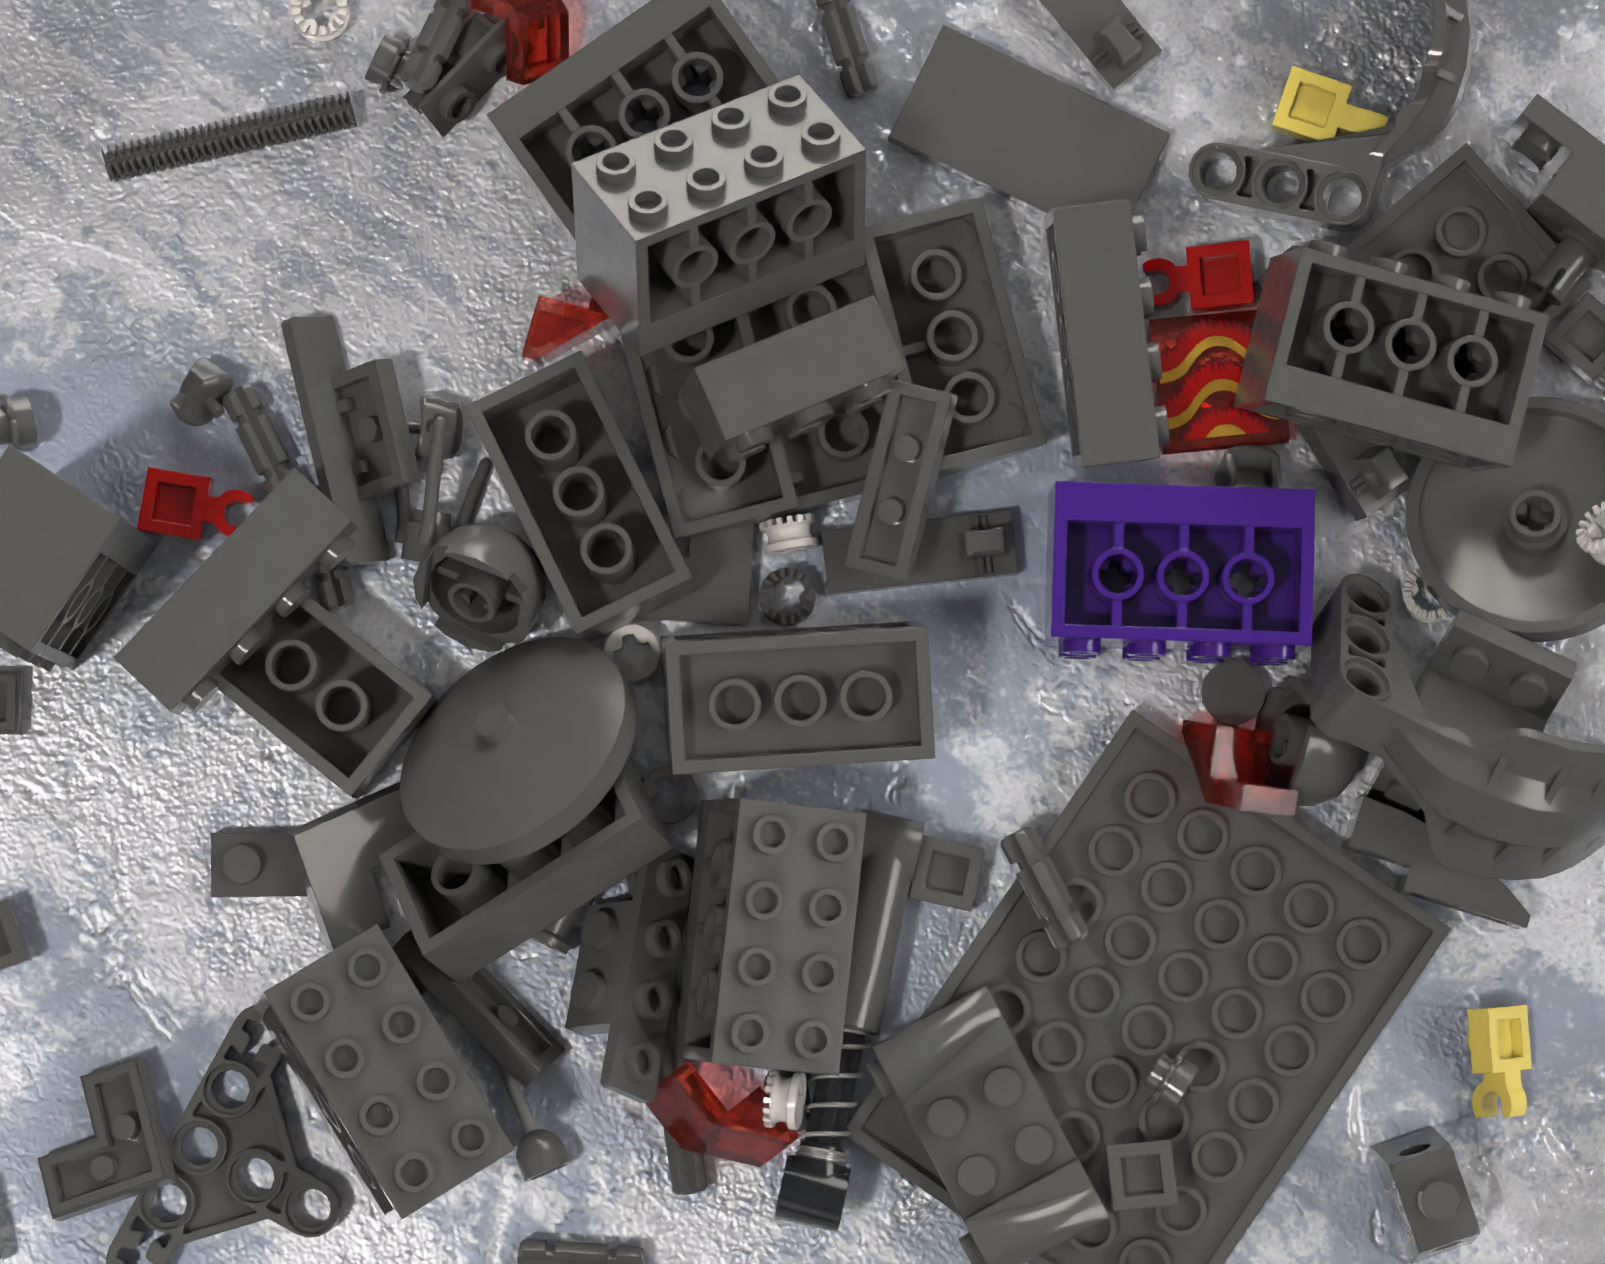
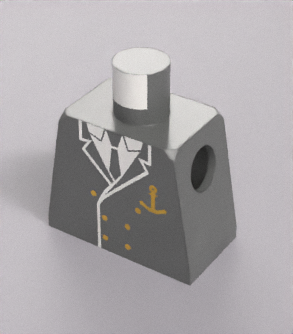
M1432 1126L1371 1146L1411 1264L1474 1242L1480 1235V1228L1450 1143ZM1421 1150H1424V1151H1422V1152H1419V1153H1416V1154H1412V1155H1409V1154H1411V1153H1414V1152H1417V1151H1421Z

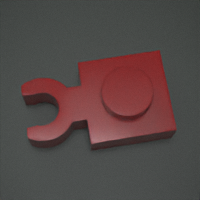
M1249 240L1186 247L1187 265L1175 266L1171 261L1163 258L1150 259L1142 264L1143 272L1146 276L1163 274L1169 277L1167 290L1161 294H1153L1154 310L1169 309L1176 305L1181 297L1190 296L1191 310L1194 314L1257 307L1252 247Z
M148 467L137 530L144 533L203 542L206 524L214 525L224 536L229 537L238 527L229 524L227 519L229 509L236 504L255 506L256 498L246 491L237 489L226 491L219 497L211 496L214 483L211 477Z

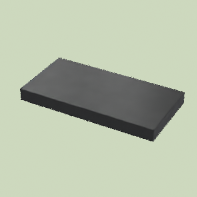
M943 25L888 136V141L1046 216L1052 208L1130 199L1131 211L1133 213L1171 134Z

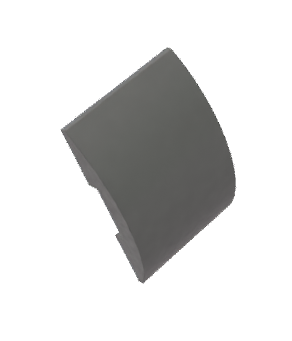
M982 198L865 227V265L643 356H639L620 332L674 540L750 526L770 519L786 518L790 515L803 514L861 499L888 393L882 395L883 400L851 415H847L844 406L833 410L834 414L823 420V426L799 437L789 439L785 430L773 434L775 438L764 444L765 449L730 464L726 454L713 460H708L679 393V389L695 367L872 295H875L905 364V368L894 380L958 396L937 478L995 462L1047 444Z

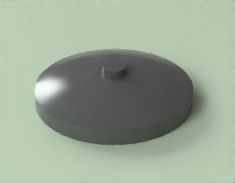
M1529 397L1512 467L1473 472L1425 458L1420 460L1412 477L1407 495L1406 535L1408 547L1420 579L1439 604L1453 616L1461 609L1531 642L1564 640L1585 634L1605 624V566L1600 565L1591 556V553L1585 552L1576 541V538H1578L1576 530L1581 529L1578 525L1580 520H1587L1584 514L1587 511L1592 514L1594 512L1592 507L1598 505L1601 508V502L1605 501V414L1569 400L1551 397Z
M549 637L528 641L503 650L478 664L463 675L439 698L419 725L408 747L400 777V796L404 814L410 825L438 854L447 859L471 865H488L514 860L535 852L557 840L582 821L600 803L626 764L637 728V702L632 685L625 674L603 650L589 642L576 638Z

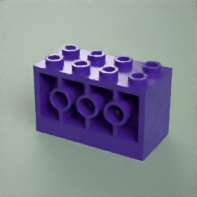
M1055 481L1048 494L1044 647H1058V658L1096 659V654H1101V648L1122 649V660L1160 661V657L1165 656L1166 651H1186V662L1219 664L1224 663V659H1229L1230 653H1250L1249 664L1288 665V661L1295 660V655L1312 646L1316 490ZM1108 567L1117 568L1119 575L1127 578L1128 584L1123 585L1118 593L1110 592L1108 585L1101 583L1099 580V576L1103 575ZM1173 569L1182 571L1183 577L1191 582V587H1188L1182 595L1175 594L1172 586L1165 584L1164 577H1167ZM1238 571L1245 573L1246 578L1253 581L1255 589L1249 592L1246 597L1238 595L1237 589L1231 587L1229 579Z

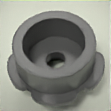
M385 34L373 56L365 75V80L380 86V94H386L391 85L401 90L404 87L400 81V73L407 59L410 60L412 56L411 52L407 51L410 39L406 36L401 41Z
M5 394L0 395V445L8 444L9 446L11 444L19 450V448L37 444L35 419L30 401L26 395L9 398Z
M1180 1051L1174 1060L1164 1053L1160 1057L1143 1086L1154 1093L1149 1101L1151 1107L1158 1103L1174 1112L1200 1070L1199 1067L1184 1059L1187 1052Z

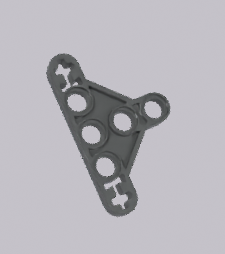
M256 1005L244 1009L233 1022L168 1140L177 1182L171 1183V1185L181 1189L186 1197L184 1213L175 1221L167 1222L160 1220L151 1208V1198L156 1189L139 1194L109 1246L106 1264H128V1261L120 1256L123 1248L131 1250L137 1248L147 1232L134 1228L139 1217L151 1229L171 1234L167 1246L159 1238L153 1240L146 1254V1258L153 1264H170L181 1244L266 1219L306 1238L319 1237L331 1231L339 1222L342 1213V1200L337 1189L329 1182L299 1166L274 1078V1073L284 1057L278 1045L263 1044L259 1048L253 1061L266 1064L260 1076L248 1064L228 1059L233 1046L241 1054H245L253 1040V1035L245 1030L247 1023L250 1020L255 1022L262 1021L254 1008ZM230 1070L241 1073L249 1084L248 1097L237 1108L222 1106L214 1096L213 1087L215 1080L220 1074ZM196 1127L210 1130L217 1139L218 1150L216 1156L211 1162L204 1165L191 1163L185 1157L182 1149L184 1136ZM252 1158L265 1160L274 1172L272 1187L267 1193L259 1196L246 1193L241 1188L238 1180L240 1167L245 1161ZM315 1189L321 1191L330 1202L329 1217L319 1226L310 1227L304 1225L295 1215L294 1204L296 1198L305 1190Z

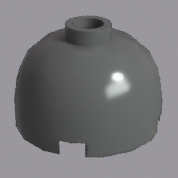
M487 523L467 524L453 529L440 538L429 549L419 564L413 579L415 597L421 609H423L428 601L432 610L440 616L435 626L444 635L462 645L486 652L501 651L505 643L515 642L516 646L523 642L533 627L546 597L544 568L535 551L518 535L503 527Z
M1288 675L1283 678L1288 683L1285 688L1273 686L1266 694L1263 706L1257 715L1252 737L1251 753L1259 754L1264 751L1262 760L1263 773L1252 772L1253 782L1260 797L1269 802L1289 806H1315L1338 797L1354 780L1357 772L1364 768L1369 752L1352 744L1336 741L1317 728L1310 713L1311 679Z

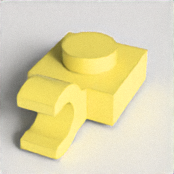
M1292 66L1271 125V130L1305 142H1313L1335 137L1336 133L1347 135L1386 127L1389 117L1347 104L1352 85Z
M1527 1005L1467 1009L1469 1026L1467 1042L1471 1052L1472 1074H1484L1482 1082L1477 1085L1472 1096V1108L1476 1118L1498 1116V1096L1502 1102L1503 1117L1524 1116L1527 1109V1098L1522 1088L1520 1070L1532 1069Z

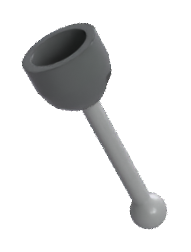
M481 1044L482 1049H483L486 1053L491 1054V1053ZM492 1055L525 1133L516 1150V1163L523 1181L535 1180L570 1164L572 1161L562 1140L553 1132L536 1128L516 1078Z

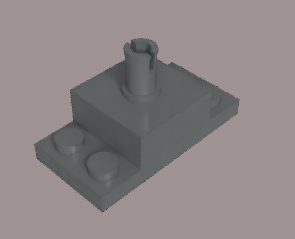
M1537 93L1506 131L1502 139L1511 145L1509 149L1510 155L1522 166L1535 173H1539L1543 169L1551 175V178L1527 207L1526 211L1547 235L1558 244L1537 272L1529 278L1528 284L1539 294L1557 274L1558 280L1544 299L1554 305L1561 306L1565 301V297L1588 267L1605 279V144Z

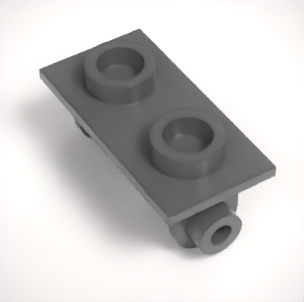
M489 7L483 15L476 12L463 27L452 49L460 59L453 66L448 61L443 63L438 81L428 94L419 95L410 89L403 96V99L418 114H423L435 130L444 137L457 123L465 120L471 114L476 103L500 78L508 75L516 67L519 58L530 47L507 16H501L492 7Z

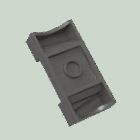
M987 986L977 989L932 1015L871 1046L877 1059L866 1064L884 1099L894 1094L897 1095L969 1233L958 1238L971 1264H1024L1110 1218L1024 1060L1017 1042Z

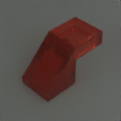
M470 0V9L505 19L507 81L520 85L531 84L569 58V11L562 0Z
M539 295L521 357L525 365L539 368L615 325L593 297H591L589 308L587 309Z
M1183 719L1182 734L1206 803L1243 811L1295 816L1299 791L1264 784L1271 732Z
M686 1061L656 1086L653 1102L645 1103L680 1149L756 1167L763 1166L796 1141L799 1136L795 1130H789L785 1122H777L774 1128L764 1126L763 1107L770 1103H763V1098L768 1097V1095L761 1086L727 1110L689 1061Z

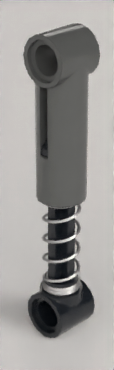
M866 809L861 811V813H867L839 1076L818 1074L811 1078L813 1085H815L812 1103L805 1107L806 1112L810 1113L806 1133L798 1136L800 1145L796 1147L798 1151L795 1152V1155H787L774 1219L838 1232L851 1172V1168L844 1166L846 1161L844 1158L847 1156L842 1146L844 1137L852 1134L846 1127L850 1108L858 1105L853 1099L857 1078L864 1076L859 1070L863 1049L870 1047L865 1042V1038L880 1034L910 884L913 881L925 824L922 821Z

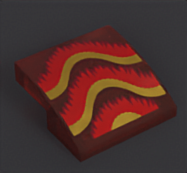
M1257 310L1149 319V341L1158 342L1162 367V379L1155 382L1156 406H1165L1169 426V444L1161 446L1162 455L1222 450L1241 444L1265 446L1289 443V421L1233 406Z

